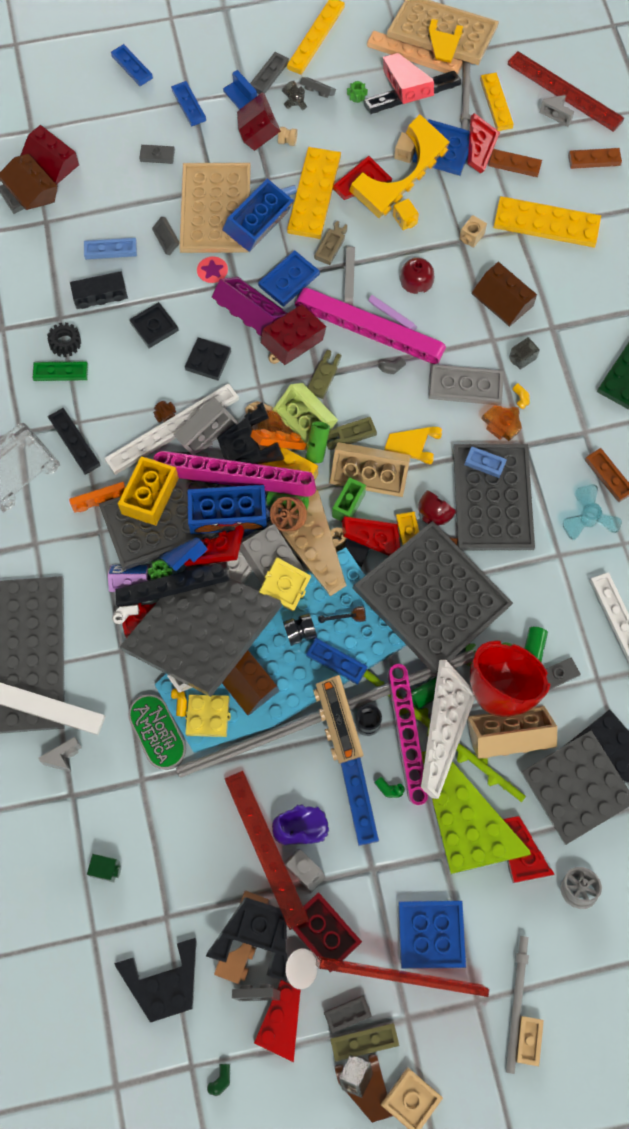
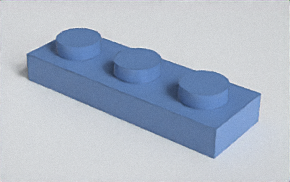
M136 238L84 241L85 260L137 256Z

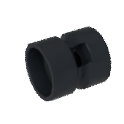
M310 613L299 616L298 620L292 618L283 621L291 646L302 643V639L308 641L317 637Z
M368 704L359 708L355 719L357 731L364 736H372L379 731L382 722L381 711L376 706Z

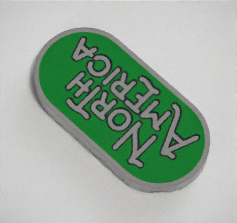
M152 694L138 697L131 704L128 716L148 761L158 769L171 770L176 768L184 759L186 744L166 703L160 697Z

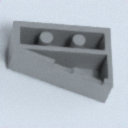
M212 397L173 435L187 451L195 455L213 445L212 442L233 424L239 423L215 397Z

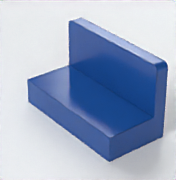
M236 70L232 73L233 83L224 87L223 92L240 110L257 97V91Z

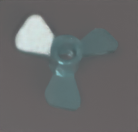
M594 484L583 486L576 490L575 497L583 507L580 515L565 518L563 521V528L572 540L578 538L584 527H593L597 522L612 533H617L620 530L621 519L615 516L602 515L601 507L595 503L598 487ZM587 513H592L594 517L588 516Z

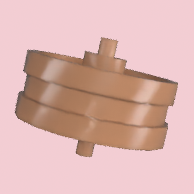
M295 497L279 498L270 509L271 522L280 531L299 530L307 519L306 506ZM286 500H287V508H285V507L282 505V503H283L284 501H286ZM293 501L296 504V506L291 509V504ZM295 518L298 519L296 525L294 524V521H293V519H295ZM287 521H289L291 528L285 527Z

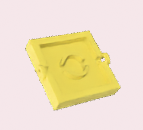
M275 558L270 570L267 571L264 577L265 580L259 593L267 594L280 600L283 607L294 611L300 598H303L306 593L305 588L311 575L279 558Z
M189 695L188 711H186L187 717H185L187 720L186 736L227 737L228 721L231 720V713L229 712L230 697L212 695L211 697L208 695Z

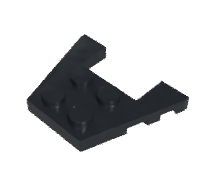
M263 402L257 405L258 408L252 413L248 412L244 416L245 419L239 424H233L217 437L224 460L251 464L284 460L278 442L260 450L258 443L251 437L252 426L269 419Z
M245 897L208 950L206 957L226 963L232 942L236 940L272 952L266 975L287 981V910Z
M196 938L177 943L182 963L181 967L141 980L139 979L134 957L114 963L150 1023L193 1009Z

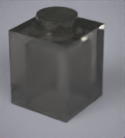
M528 337L511 348L510 361L521 370L537 359L540 349Z
M350 1055L339 1077L342 1090L362 1098L373 1075L371 1063L364 1057Z

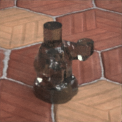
M290 81L282 89V92L289 98L284 103V106L289 109L291 106L299 105L302 110L306 109L307 105L304 102L305 90L302 86L298 88L295 81Z

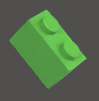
M349 477L332 508V517L341 522L344 516L353 518L366 494V485Z

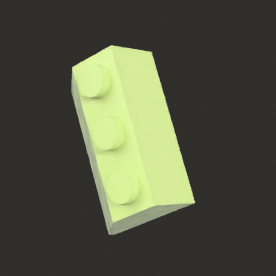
M303 383L290 384L272 410V413L291 433H297L301 436V439L306 443V449L313 422L327 423L330 425L331 431L338 421Z

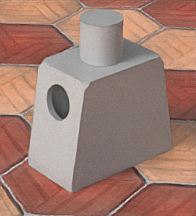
M297 849L283 864L311 893L325 879L323 871L300 849Z

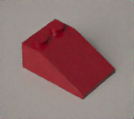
M263 92L237 111L238 129L243 142L254 151L281 132Z

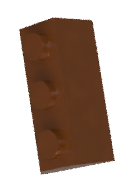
M29 154L14 157L0 172V181L25 210L55 203L58 186Z
M499 261L486 271L472 291L474 297L509 327L534 306L537 297L533 290Z
M247 650L222 682L248 716L279 692L278 686L249 650Z

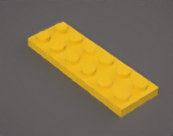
M308 147L287 228L288 234L321 239L341 159V152Z
M500 196L493 228L595 248L601 215Z

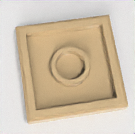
M407 1067L380 1105L408 1129H422L443 1097Z

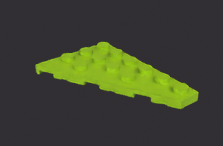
M426 751L421 752L423 765L425 763ZM452 762L439 799L432 798L451 874L531 855L526 845Z

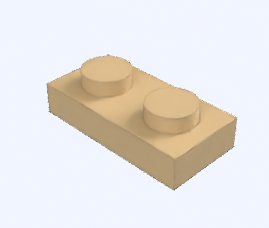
M520 1016L516 1055L517 1063L539 1067L544 1020Z

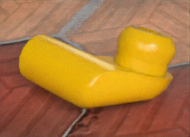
M517 383L512 390L520 398L517 405L521 409H525L530 404V395Z
M173 688L171 698L177 699L176 716L184 717L187 711L185 692H178L176 688Z

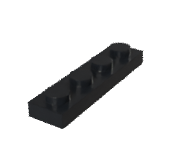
M64 408L47 416L84 475L101 466Z

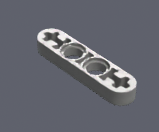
M346 246L344 303L353 306L355 247Z

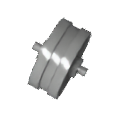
M575 867L565 875L561 882L560 890L564 900L572 907L588 909L595 904L601 895L602 885L598 876L590 869ZM573 876H579V882ZM567 879H568L573 885H567ZM592 885L594 890L589 889L588 887ZM587 894L592 895L595 898L589 900Z

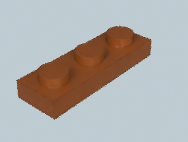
M620 148L571 150L568 155L571 169L621 166L622 163Z
M493 149L489 167L538 178L542 160Z
M602 448L585 458L587 464L618 502L629 497V482Z

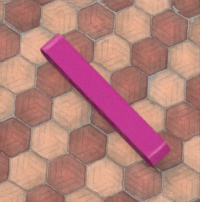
M395 664L388 671V681L407 796L412 804L422 805L427 801L428 794L421 788L424 767L409 677L404 665ZM393 669H400L403 676L401 679L393 677ZM402 688L405 690L406 697L404 699L397 698V689ZM402 708L409 711V718L406 720L401 719L399 716V711ZM406 728L410 729L413 733L410 740L403 738L402 732ZM408 749H413L416 752V757L412 761L406 757ZM413 769L419 772V779L416 781H412L409 777V773ZM415 790H420L423 794V798L419 802L413 799V792Z

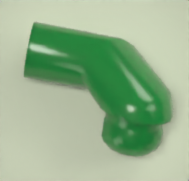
M383 777L374 782L387 798H399L405 792V787L402 784L388 785Z

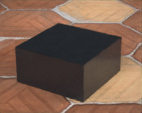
M347 539L343 549L346 547L357 565L362 567L371 548Z

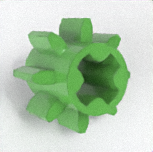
M355 81L350 83V88H347V95L350 96V101L359 103L364 101L365 96L368 95V89L365 88V83Z
M162 559L152 562V568H148L151 580L173 575L172 569Z

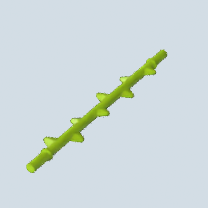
M369 670L365 672L364 677L376 687L385 684V681H381ZM397 691V692H396L397 698H399V699H404L403 697H401V696L399 695V691ZM414 707L415 718L428 728L427 736H429L431 720L428 718V709L418 710ZM405 708L399 711L400 716L409 713ZM458 744L456 749L458 752V763L469 760L488 776L487 784L489 786L499 784L503 790L509 792L520 802L525 799L526 795L488 766V758L478 759L477 756L462 744Z

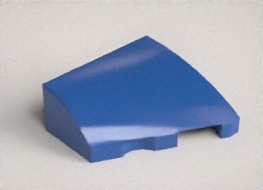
M195 537L159 557L169 567L177 571L189 559L195 562L208 549L199 538Z

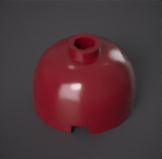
M412 258L403 265L400 272V281L402 287L407 292L418 294V292L424 291L425 293L432 288L435 276L434 268L430 262L423 258Z
M428 490L422 495L418 504L419 512L423 516L421 520L426 524L433 521L437 526L444 525L456 514L454 508Z

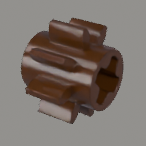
M161 401L155 405L153 413L156 420L160 423L174 417L177 411L172 402L167 404L166 401Z

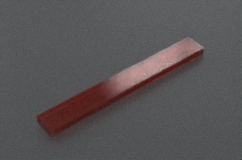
M517 51L508 61L510 67L554 95H566L565 102L614 132L623 123V116L521 52Z
M241 771L224 778L289 930L308 922V916L244 772Z
M319 956L316 958L315 965L319 969L489 997L490 989L483 984Z

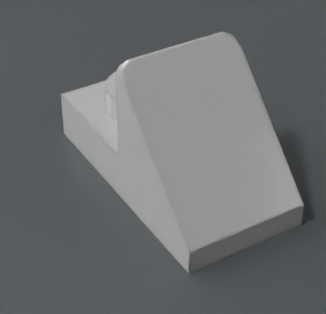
M566 95L543 99L539 112L567 127L571 124L574 115L573 110L564 106Z
M73 737L38 759L45 766L71 772L64 758L75 756L82 747L78 740Z

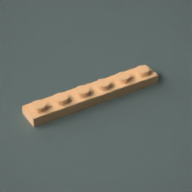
M377 31L372 32L367 42V47L390 55L399 53L408 61L443 73L455 71L459 74L463 66V60L453 58L451 63L436 60L434 52L394 40L387 37L386 34Z

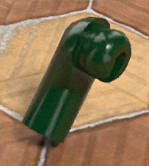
M219 1064V1078L208 1084L207 1091L210 1095L214 1096L221 1095L229 1087L230 1064Z

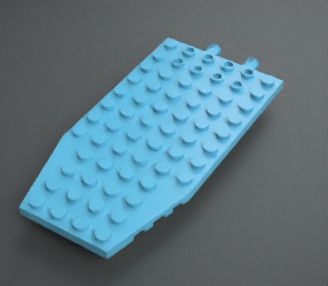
M346 547L337 552L347 586L329 596L313 574L307 570L305 573L311 575V578L305 588L306 593L303 598H300L295 610L291 611L282 606L248 649L278 686L279 692L249 716L222 683L213 695L230 697L229 712L231 713V720L228 721L227 737L186 736L187 720L185 717H187V714L184 717L176 716L177 699L171 698V691L175 687L167 677L168 674H165L155 684L194 753L276 727L316 702L313 690L316 689L317 683L339 675L306 656L315 638L308 641L302 639V643L291 646L283 621L292 618L298 620L299 616L310 613L317 633V639L368 666V669L407 646L353 590V586L366 574H363ZM357 606H364L366 621L356 622L352 617L328 620L324 623H319L318 617L321 615L328 617L349 614ZM340 675L342 685L350 681ZM194 688L185 690L184 692L187 699V711L189 695L206 694Z

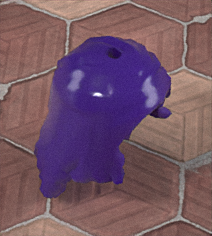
M297 804L293 809L274 818L272 823L273 837L278 843L283 845L323 842L329 832L326 814L319 807H305L303 804Z

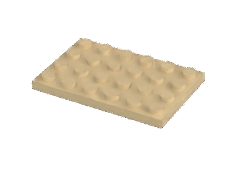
M405 0L387 31V37L433 51L429 35L431 19L438 20L437 31L452 35L455 33L456 26L461 25L463 26L462 36L453 58L479 65L498 28L499 21L431 0Z
M183 163L180 253L248 252L222 229L227 218L250 196V163Z

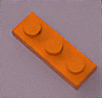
M266 429L252 430L251 437L262 446H271L278 442L280 448L304 450L306 447V443L297 433L270 432Z
M120 482L70 498L69 501L74 513L84 512L88 508L99 506L100 503L122 496L126 487L124 482Z

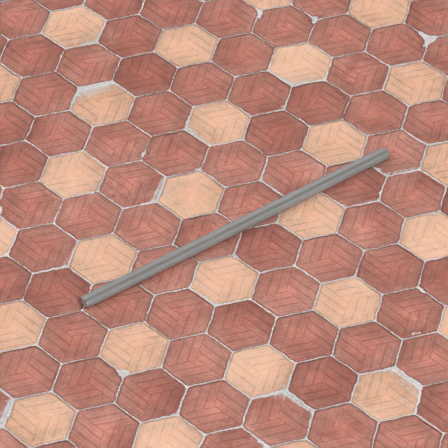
M473 650L457 655L449 664L455 669L470 663L475 653ZM427 667L409 674L410 686L435 677L437 673L434 675ZM389 683L347 699L350 710L390 695ZM316 711L178 766L176 768L179 777H184L322 722L320 713Z

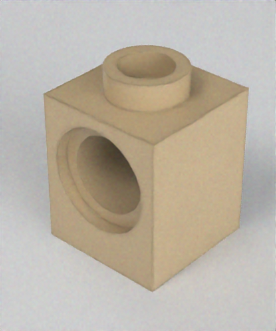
M402 132L395 147L394 159L411 163L416 148L406 133Z
M472 215L461 229L459 240L474 248L484 236L487 223Z

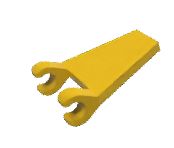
M431 19L429 35L435 59L451 63L462 36L463 26L457 25L455 33L452 35L437 31L438 20Z
M427 427L391 433L384 450L411 455L410 458L431 465L434 460V454L423 452L428 435L435 439L441 438L442 428Z

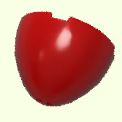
M498 640L489 641L482 644L473 657L470 669L472 692L479 706L491 715L509 717L523 714L538 705L547 695L550 688V683L547 680L548 672L543 664L529 651L516 644L509 646L501 644V641Z

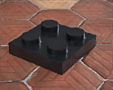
M159 302L129 319L130 324L148 348L153 347L179 331L178 326Z
M198 337L186 362L185 370L219 381L231 354V348Z

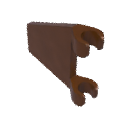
M376 1054L368 1056L372 1070L371 1073L347 1080L343 1065L339 1064L334 1067L340 1086L372 1123L393 1116L380 1105L387 1096V1091Z

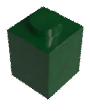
M92 854L87 875L115 882V878H119L121 873L120 861Z

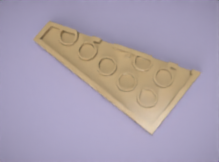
M317 490L315 494L309 496L305 524L296 531L286 532L279 530V532L329 596H332L347 585L320 494ZM296 518L293 519L295 525L298 521ZM289 521L285 525L286 528H291Z

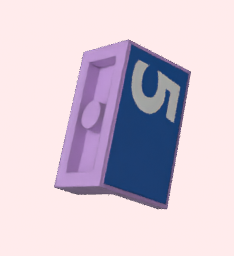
M111 565L108 572L109 592H115V589L148 581L149 565H138L123 570L121 565Z

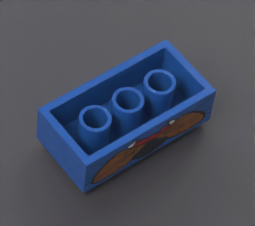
M267 178L227 218L222 230L250 252L289 212L294 200Z
M265 485L188 489V525L190 533L231 532L239 525L243 526L244 531L266 529Z

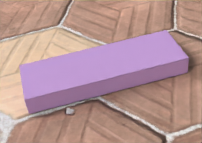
M371 295L368 299L373 306L402 326L414 331L417 329L413 322L375 296Z

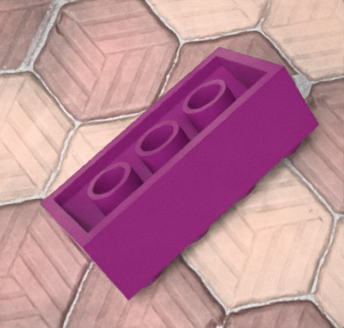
M240 277L220 279L212 295V298L217 301L216 303L219 306L227 308L231 315L239 317L245 325L254 328L260 336H262L263 328L287 314L285 310Z

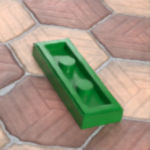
M33 362L32 378L33 381L88 380V362Z

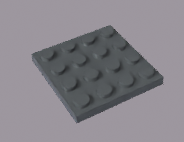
M592 731L585 733L521 772L565 845L629 807V789Z

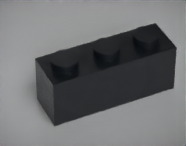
M122 271L70 282L76 309H85L90 306L104 305L109 302L128 299Z

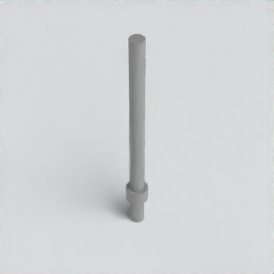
M464 61L463 110L460 122L462 129L469 131L471 118L469 114L470 63Z
M520 936L519 950L515 958L517 969L506 1072L515 1074L525 967L529 959V955H527L529 937Z

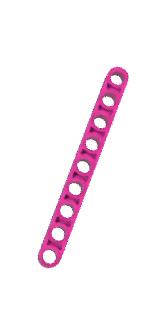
M303 288L295 302L296 307L303 304L318 318L431 364H438L446 349L445 344L439 340L309 288Z
M166 451L156 453L153 458L155 461L176 467L178 477L182 479L236 487L265 485V491L305 497L312 496L316 492L314 476L308 471Z

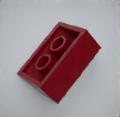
M39 125L28 134L21 155L29 154L56 185L79 166L76 152L42 125Z

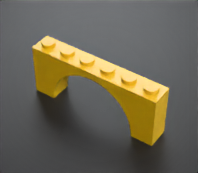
M420 114L409 124L406 131L417 152V166L415 170L405 179L392 183L376 181L362 173L351 184L349 191L378 218L382 215L386 216L391 211V206L402 200L405 191L409 192L414 187V182L416 180L420 181L425 176V171L428 168L432 169L437 163L436 159L439 156L442 158L448 151L449 141Z

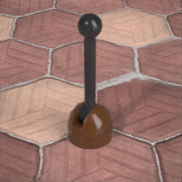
M357 606L349 614L328 617L321 615L318 617L319 623H324L328 620L352 617L356 622L366 621L364 606Z

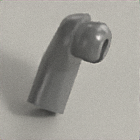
M399 358L395 363L381 361L378 367L384 373L395 374L406 365V362L402 358Z

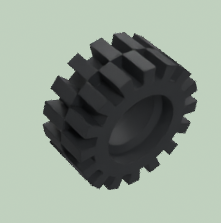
M66 322L65 325L59 323L60 326L58 327L55 324L54 329L50 328V333L47 334L50 350L54 354L57 353L59 357H61V354H63V357H67L66 354L72 356V352L76 354L78 352L77 348L80 349L81 338L77 327L74 328L73 324L69 326V323ZM62 336H69L71 338L68 343H58V339Z

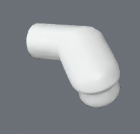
M139 606L119 607L112 616L113 622L115 624H122L129 615H138Z

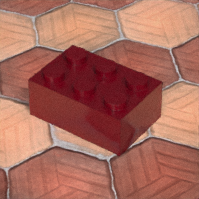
M301 304L263 328L260 343L281 363L287 365L323 341L327 326Z
M319 892L287 921V924L330 973L362 943L360 938Z

